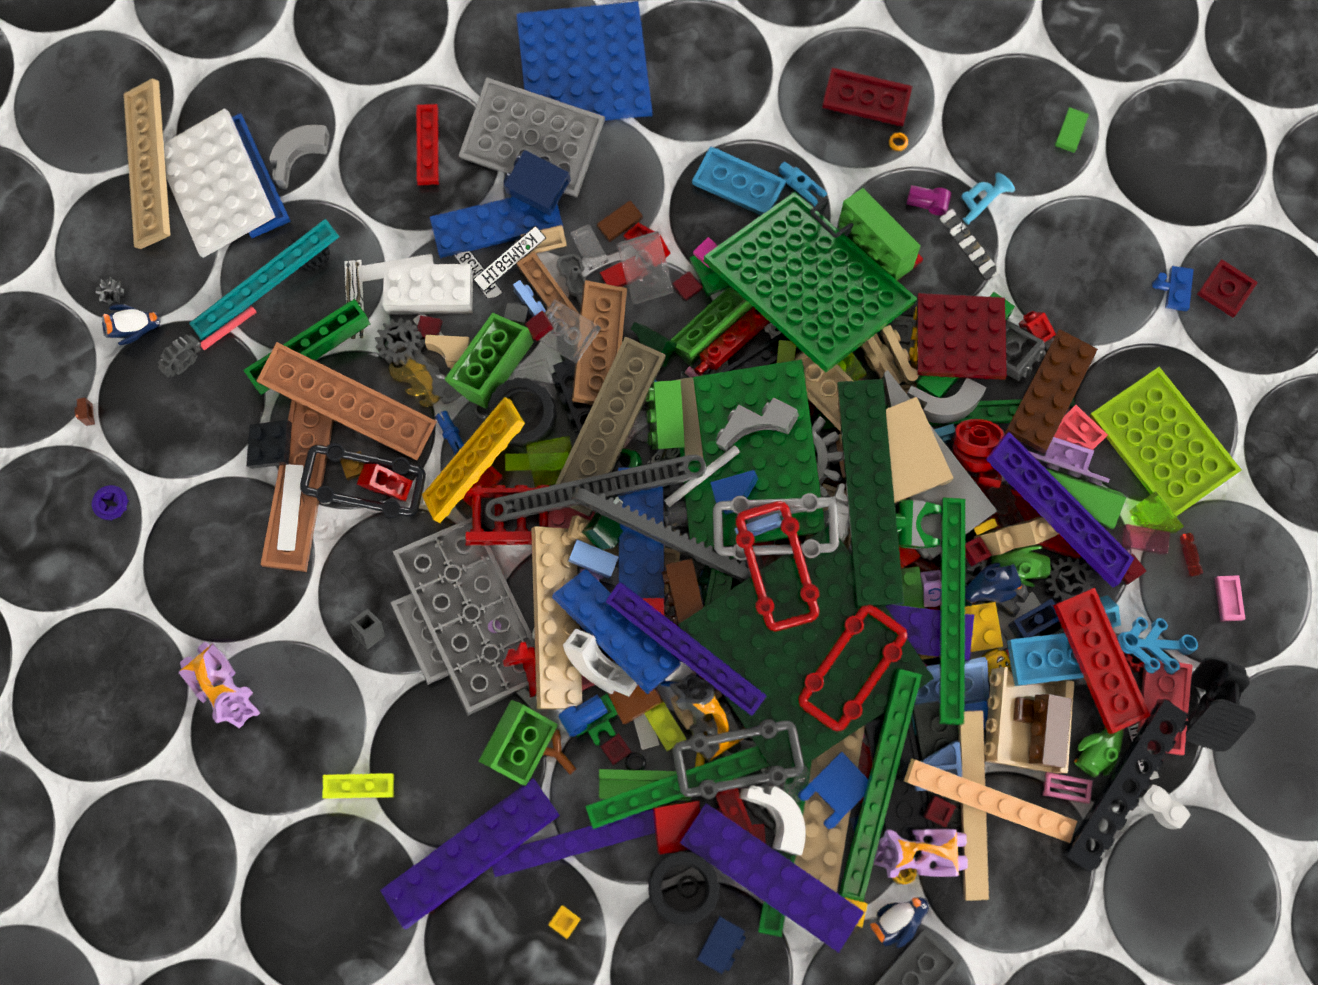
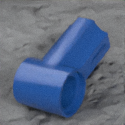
M595 695L577 707L571 706L558 715V718L568 735L573 737L583 732L588 724L608 712L599 696Z

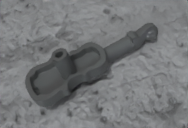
M576 254L561 256L556 265L560 272L559 275L565 277L568 292L570 295L576 296L581 309L583 284L586 280V277H583L581 272L584 271L585 267L582 265L581 258Z

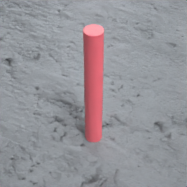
M252 305L200 342L202 349L205 351L254 315L256 310Z

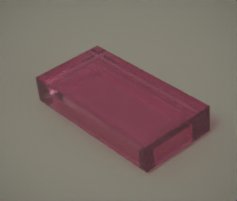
M1126 524L1124 525L1122 547L1166 555L1168 554L1170 532Z

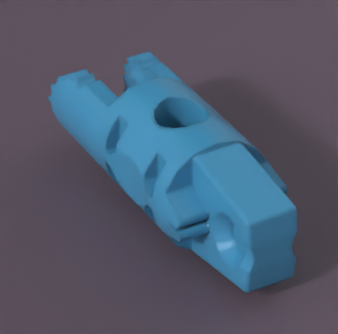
M786 162L779 166V173L784 177L783 179L786 180V183L814 207L818 204V201L810 193L811 190L822 198L827 195L823 188L811 180L799 168H793Z

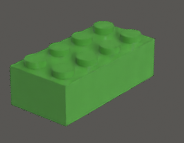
M862 188L844 200L838 222L840 230L849 223H853V228L849 234L853 243L896 280L913 270L920 245L873 197Z

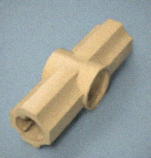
M877 334L861 345L867 364L873 371H876L880 379H882L884 372L888 370L898 384L904 381L893 363V356L889 348L882 344Z

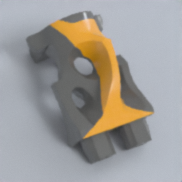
M691 673L683 681L670 684L673 693L679 698L675 702L676 705L682 710L689 709L693 715V724L690 726L692 734L707 731V736L740 730L727 704L723 702L720 706L715 692L716 688L708 681ZM705 714H712L711 720L703 719ZM743 739L708 745L705 751L699 753L708 762L723 758L721 753L726 750L731 754L742 749L740 741Z

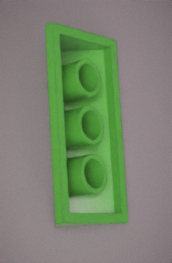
M728 287L671 339V341L677 344L674 351L691 367L700 358L699 354L752 309V305L736 290Z
M1044 467L1102 526L1110 529L1115 528L1126 497L1121 492Z

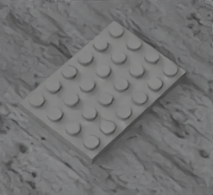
M486 77L459 157L508 174L514 169V162L517 156L522 155L524 150L569 172L571 181L564 193L578 197L605 117Z

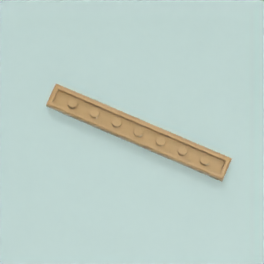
M964 711V724L958 725L962 778L985 786L983 711ZM961 803L962 833L966 834L967 839L966 846H962V855L966 856L968 860V868L963 869L964 900H989L986 812Z

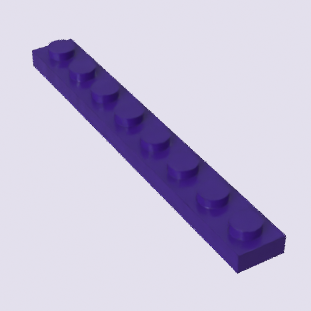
M618 583L606 600L609 605L751 716L767 697L623 583Z
M653 809L595 829L589 826L520 845L492 866L494 876L499 877L655 833Z

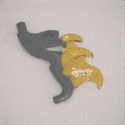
M425 339L421 340L423 346L417 347L420 350V354H413L414 360L409 359L407 364L400 368H394L393 364L390 363L389 372L391 376L399 382H407L412 385L411 389H405L406 393L414 396H426L425 400L419 401L424 406L434 405L440 398H442L443 404H449L463 396L445 381L447 375L440 373L439 366L422 354L421 349L426 345Z

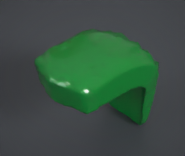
M625 448L622 449L621 454L631 459L628 468L642 466V458L638 452Z

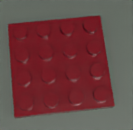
M918 293L917 375L1005 380L1007 376L1005 297Z

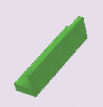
M599 769V798L607 799L675 775L676 771ZM685 796L673 801H690L691 797Z

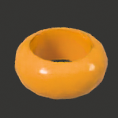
M894 133L889 139V145L895 151H902L907 147L908 139L902 133ZM895 138H900L903 140L904 144L901 146H897L894 144L893 140Z

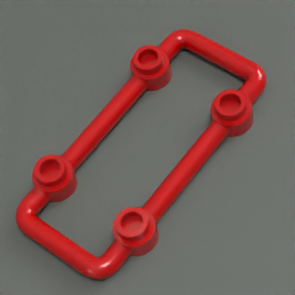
M775 501L740 512L736 517L738 529L736 542L744 550L758 597L756 610L759 614L763 615L767 628L771 631H780L816 620L819 615L817 603L819 590L811 583L797 536L799 523L792 517L789 506L783 501ZM780 510L783 518L780 527L782 532L788 535L803 585L800 595L805 602H808L810 612L774 622L772 615L774 602L766 595L752 547L755 538L753 533L747 530L745 520Z
M873 605L862 606L855 616L846 619L844 623L845 631L817 671L806 676L804 680L805 688L800 693L798 699L802 709L834 731L844 730L851 719H857L861 716V705L890 663L898 661L902 656L901 647L907 639L906 629ZM869 613L896 632L898 637L893 643L887 644L883 648L882 660L855 699L844 704L843 716L839 722H836L811 704L808 699L813 692L822 689L824 685L823 677L850 638L863 630V620Z

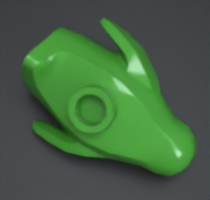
M1036 544L1015 548L1012 551L991 557V564L999 563V567L1014 564L1021 583L1025 586L1034 587L1035 584L1026 579H1046L1051 570L1050 558L1048 556L1031 551L1042 548V546Z
M1104 727V730L1085 737L1078 747V750L1082 751V753L1074 761L1076 766L1085 774L1094 778L1101 772H1103L1104 776L1109 775L1117 763L1124 730L1108 734L1106 727Z

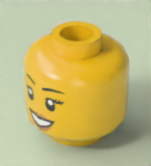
M994 648L981 655L988 661V680L992 669L1006 667L1008 668L1007 671L1012 672L1010 658L1005 650Z

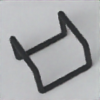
M828 198L810 210V214L834 238L839 237L844 232L846 237L849 236L853 223H849L835 233L815 213L821 207L819 214L823 216L829 202Z

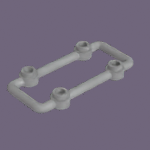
M807 493L802 498L748 500L744 496H737L732 501L718 502L713 508L714 548L721 556H734L738 560H746L744 550L738 544H735L734 547L723 546L722 510H733L736 514H739L744 510L775 501H783L789 508L802 507L808 512H812L818 507L828 506L830 543L819 544L813 539L805 541L800 546L806 557L815 558L819 553L833 552L839 545L838 506L835 500L829 497H817L812 493ZM791 545L752 546L755 555L793 554Z

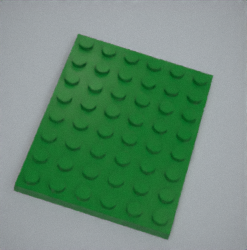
M793 192L707 253L703 261L826 373L914 305L917 297L844 234L834 238L810 214V210L813 207L796 192ZM817 210L815 211L835 233L840 231L824 216L819 214Z
M802 359L693 377L703 459L706 467L725 453L716 444V437L722 428L725 429L729 422L727 419L733 409L736 410L738 405L763 416L762 410L767 402L770 403L774 397L797 409L799 417L788 435L775 430H759L740 438L733 444V446L735 445L739 449L740 453L685 495L690 540L695 537L697 544L703 541L705 548L711 545L713 550L715 549L713 508L716 501L711 482L755 470L758 481L749 494L748 500L802 498L807 493L821 497ZM684 447L680 448L681 457L685 456ZM697 460L691 461L688 469L696 473L701 469V463ZM823 508L812 512L804 511L791 514L799 523L798 537L816 535L826 528ZM722 512L724 547H734L737 544V534L734 528H737L736 517L738 514L735 512L730 514ZM779 527L754 536V544L789 538Z

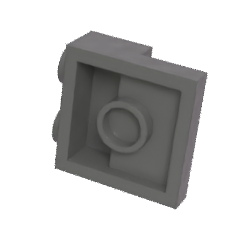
M1008 322L1006 324L1007 375L1020 381L1022 377L1027 378L1030 375L1032 365L1036 361L1041 362L1046 353L1044 341Z

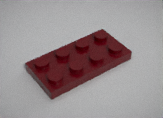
M832 68L822 108L903 127L913 86Z

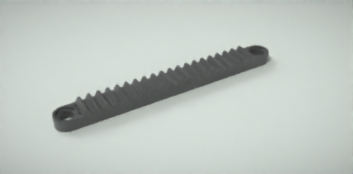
M688 455L494 498L487 503L486 514L490 519L502 522L547 511L551 512L556 509L560 510L562 508L578 506L580 504L571 499L576 487L585 489L598 496L604 493L606 499L669 484L673 485L678 482L682 483L702 477L706 471V463L699 455ZM694 460L701 463V469L696 473L688 469L689 463ZM496 504H501L504 508L500 516H494L492 513V508Z
M576 487L571 497L575 502L740 582H744L751 577L749 567H745L744 561L737 563L735 557L729 559V556H721L716 551L713 552L711 545L705 548L703 541L697 544L695 537L689 540L688 534L685 533L683 536H680V530L678 529L672 532L670 525L664 528L662 521L655 524V518L652 517L650 520H647V514L644 513L642 516H639L638 510L636 509L631 512L629 505L622 508V502L619 501L617 504H614V498L611 497L606 500L604 493L598 496L585 489Z

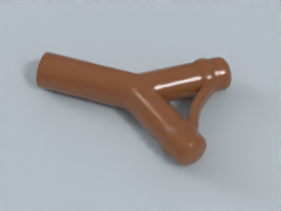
M556 729L551 738L553 748L546 747L543 755L556 758L568 774L571 775L576 768L562 752L560 730Z

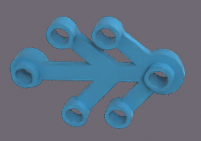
M1138 617L1133 621L1131 631L1122 632L1117 637L1122 651L1127 654L1136 655L1144 662V668L1149 673H1155L1160 668V662L1156 658L1164 663V670L1168 674H1174L1180 669L1179 662L1169 657L1162 650H1178L1183 655H1190L1198 648L1197 640L1191 635H1184L1178 641L1156 640L1168 628L1167 622L1162 618H1158L1152 623V629L1145 639L1138 638L1139 634L1148 628V622L1143 617ZM1142 649H1147V650H1148L1149 652H1151L1156 658H1151V657H1150L1146 652H1144Z

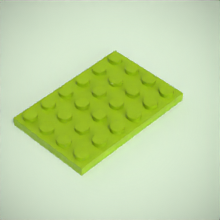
M1160 367L1089 415L1108 434L1107 440L1170 520L1242 471Z

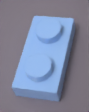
M521 280L513 284L515 294L523 304L529 307L532 318L541 311L546 312L541 302H536L532 296L534 294L528 285L524 286Z

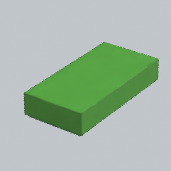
M1069 107L1055 146L1075 153L1089 114Z

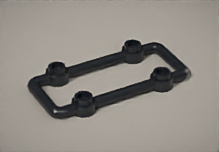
M332 443L329 446L314 445L309 448L300 490L304 495L317 498L321 504H330L334 501L382 511L388 518H395L398 515L411 517L419 510L426 473L422 467L409 464V461L404 457H398L393 461L346 451L338 443ZM316 454L327 455L328 459L333 462L347 459L366 464H378L392 469L393 472L401 476L407 473L417 474L410 508L401 507L395 500H387L382 503L334 493L333 489L329 486H321L318 489L310 488L309 483Z

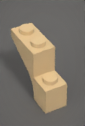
M1038 516L1014 525L986 531L974 536V539L981 537L992 556L1014 548L1038 544L1059 533L1042 516Z

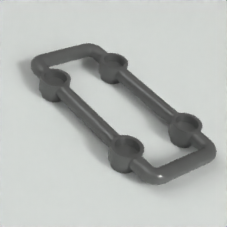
M765 719L760 722L759 726L710 736H706L703 733H695L689 740L680 741L673 747V759L679 789L686 797L701 795L703 798L711 799L720 791L765 782L781 785L787 778L800 775L804 769L797 728L790 721L774 722L771 719ZM778 731H788L795 767L784 769L779 765H775L767 773L717 783L711 779H705L699 786L689 788L682 756L683 750L693 749L696 752H702L707 749L708 745L758 735L772 738Z

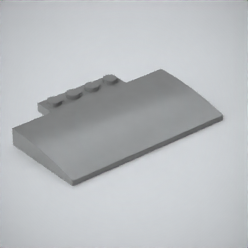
M472 517L393 551V557L410 594L390 602L427 684L429 685L449 676L467 716L529 687L523 664L504 667L502 661L506 658L508 650L515 649L517 651L521 642H526L527 648L530 646L535 648V640L490 546H465V534L472 529ZM492 620V627L497 633H491L488 630V624ZM496 620L501 623V630L496 628Z

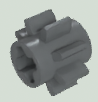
M112 277L105 281L100 279V286L96 287V293L100 294L99 301H104L108 305L115 301L120 303V296L124 295V289L120 288L121 281H115Z

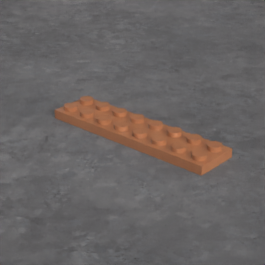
M276 342L256 381L418 461L437 421Z
M292 400L288 421L292 422L289 465H303L304 469L309 448L314 445H330L334 420ZM316 454L309 483L310 488L318 489L322 486L327 455ZM280 465L261 566L307 572L319 501L317 498L304 495L301 492L295 550H277L286 465Z

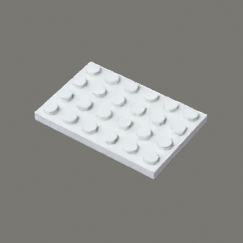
M224 108L164 143L166 178L201 257L208 256L275 218L228 110Z

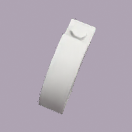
M575 629L564 643L565 653L573 666L586 679L610 694L617 691L630 696L638 685L619 665L613 663L600 651L595 636Z
M751 785L750 788L741 789L739 798L762 805L772 813L776 822V835L772 849L790 855L802 856L806 835L805 823L795 801L783 790L774 786L763 789Z

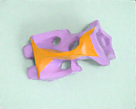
M204 642L198 647L199 655L194 659L186 657L180 662L182 669L179 671V674L202 703L206 701L207 697L209 698L215 722L228 721L240 728L248 718L260 714L259 710L248 699L253 692L245 686L238 688L234 685L232 677L236 673L225 654L213 643L209 645ZM222 665V668L217 671V667Z
M947 828L913 830L916 841H907L898 836L895 831L886 830L884 837L879 839L873 863L874 865L886 868L888 878L898 876L900 870L915 868L918 875L959 876L960 870L968 868L966 856L958 855V847L966 846L967 844L966 834ZM931 836L933 839L930 843H925L923 838ZM918 850H920L921 853H920L919 856L916 858V860H914V859H913V856H914L915 852H917ZM935 861L936 867L930 869V863Z

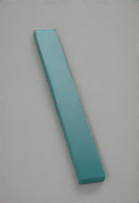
M324 219L189 324L202 341L340 236L331 224Z

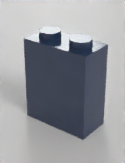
M524 150L522 155L517 156L514 162V169L506 175L503 184L507 194L551 216L571 178L569 172Z

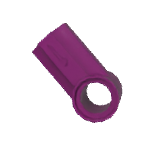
M911 185L907 204L925 208L934 215L943 216L947 214L951 192L944 188L930 190Z

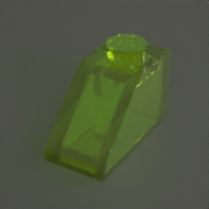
M1156 491L1129 511L1134 523L1143 529L1174 534L1184 527Z

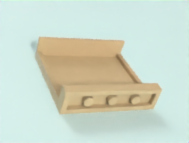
M915 397L887 408L886 417L895 503L936 486L950 483L953 480L952 473L918 398ZM839 434V439L842 444V436L841 434Z
M1008 668L992 669L989 678L990 695L987 702L988 719L985 726L984 760L986 762L1041 772L1068 773L1074 681L1063 680L1014 686L1013 675L1011 671H1007ZM1052 694L1072 699L1066 768H1050L1029 764L1031 724L1013 721L1015 698L1021 697L1035 701V695Z

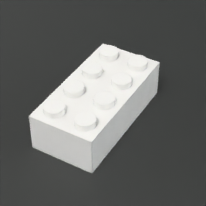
M471 264L384 265L383 307L387 315L473 314V271Z

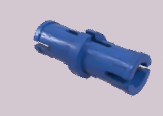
M442 411L441 413L445 420H443L439 413L435 416V419L443 431L444 439L448 440L454 455H456L459 451L457 445L461 449L464 443L458 434L460 431L457 426H454L448 411Z

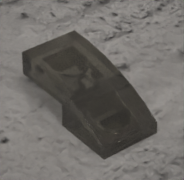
M1006 482L1001 483L1000 488L991 487L985 491L988 500L997 510L994 515L1001 528L1025 521L1015 505L1016 498Z

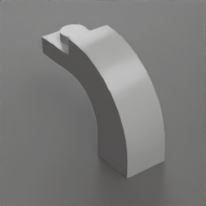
M305 125L295 128L283 135L275 144L269 160L274 168L272 173L273 180L279 189H288L291 167L297 158L308 153L327 154L330 135L326 126Z
M966 378L961 389L955 395L948 398L931 396L914 386L910 387L907 396L910 399L918 398L928 422L944 424L956 422L968 416L977 407L987 387Z

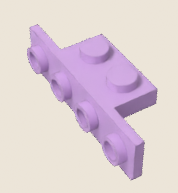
M1053 437L1044 456L1030 452L1038 461L1046 462L1047 468L1059 471L1060 468L1068 470V475L1080 478L1081 475L1089 477L1088 482L1100 486L1102 482L1109 483V478L1087 471L1094 453L1091 449Z

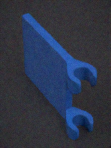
M840 752L798 793V797L801 801H806L816 791L835 811L823 823L828 829H832L864 797L868 779L843 752Z

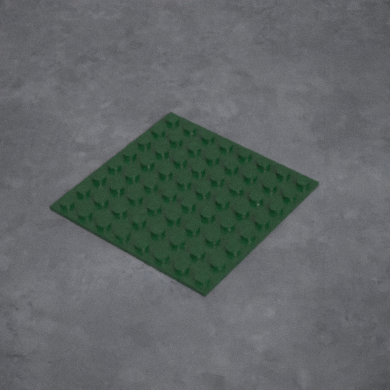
M829 526L808 540H816L819 544L830 543ZM840 538L839 545L833 552L819 553L815 558H808L803 554L811 583L819 590L817 598L819 615L816 620L780 631H771L767 628L763 615L759 614L756 610L758 597L752 577H750L678 624L680 629L767 696L752 716L725 696L745 728L759 726L760 722L765 719H771L774 722L790 721L796 726L804 765L887 710L897 668L922 674L919 688L934 679L909 640L906 639V642L901 647V658L890 663L861 705V716L857 719H851L844 730L834 731L799 705L798 699L800 693L805 688L804 680L806 676L817 671L845 631L844 623L846 619L855 616L861 608L857 607L853 559ZM793 554L783 555L760 571L766 595L774 602V610L772 612L774 622L810 612L808 602H805L800 595L803 585ZM885 605L875 606L894 620ZM869 613L863 620V630L850 638L823 677L824 685L822 689L813 692L808 699L811 704L836 722H839L843 716L844 704L855 699L882 660L883 648L887 644L893 643L898 637L896 632ZM787 730L778 731L772 738H765L762 735L751 737L770 767L779 765L784 769L795 767Z

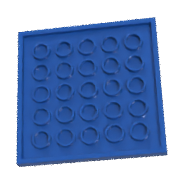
M638 1L516 13L524 89L526 91L604 116L605 121L652 116Z

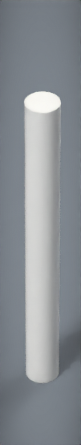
M734 445L706 467L705 474L702 477L689 480L664 500L666 504L670 507L739 454V449Z

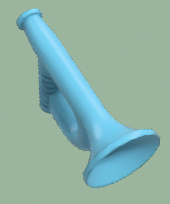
M996 173L994 187L988 182H980L969 192L961 195L970 209L969 214L963 218L966 224L969 225L999 194L1015 191L1014 185L1006 176ZM981 191H986L987 195L976 204L973 199Z

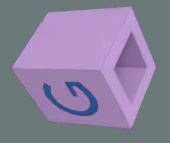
M941 570L920 572L924 607H937L940 605Z

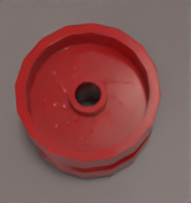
M983 419L965 420L956 427L952 453L966 471L975 473L992 471L994 468L986 458L1003 438L1004 432L991 421Z

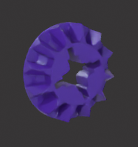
M108 485L100 488L95 493L92 499V509L101 519L112 521L115 518L121 517L123 512L127 511L129 500L121 488ZM114 498L113 501L117 504V507L110 506L108 509V505L103 500L111 501Z

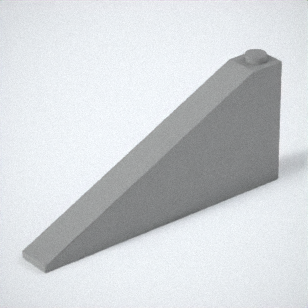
M888 370L884 372L882 379L887 407L890 408L910 400ZM930 425L952 473L953 480L946 485H939L911 496L907 500L925 501L941 506L943 497L966 499V535L996 513L997 510ZM930 514L929 516H924L921 520L922 530L927 535L932 536V538L940 539L939 547L917 549L919 554L929 561L941 553V514Z

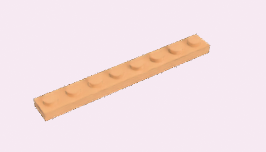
M911 759L904 779L907 783L1068 843L1071 842L1077 821L914 759Z

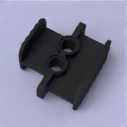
M1208 657L1197 666L1191 676V684L1205 690V694L1201 697L1198 708L1190 716L1191 726L1186 731V739L1202 747L1224 752L1229 750L1252 723L1255 722L1256 713L1252 709L1240 705L1241 694L1250 684V678L1247 676L1246 669L1230 661L1217 657Z

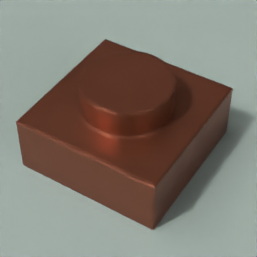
M86 398L76 399V418L86 426L94 425L93 404Z

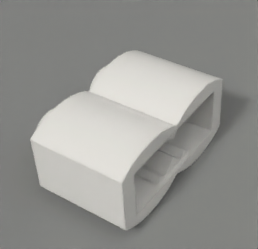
M1149 785L1138 796V805L1144 811L1154 814L1156 820L1168 829L1181 828L1190 817V813L1185 806L1171 800L1169 794L1157 785Z

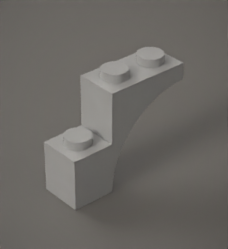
M774 397L770 403L767 402L762 410L763 416L738 405L736 410L733 409L727 419L729 422L725 429L722 428L716 437V444L719 449L726 452L740 438L755 431L775 430L788 435L799 417L798 411Z

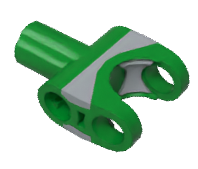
M899 501V513H896L899 547L911 549L939 547L940 539L927 535L921 528V520L924 516H929L930 514H941L942 506L925 501Z

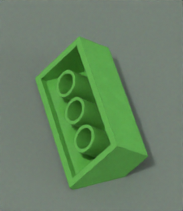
M492 313L446 376L445 381L467 400L487 409L492 393L495 392L499 385L508 380L534 343L529 329Z

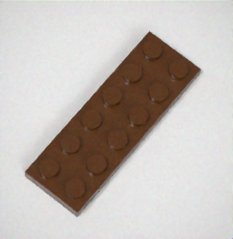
M1059 329L1005 433L1010 432L1017 440L1044 454L1098 349Z

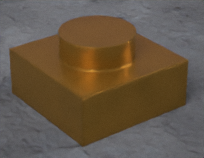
M347 459L340 461L347 480L359 477L365 464Z

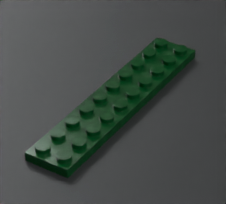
M883 379L838 382L837 392L857 607L904 604Z

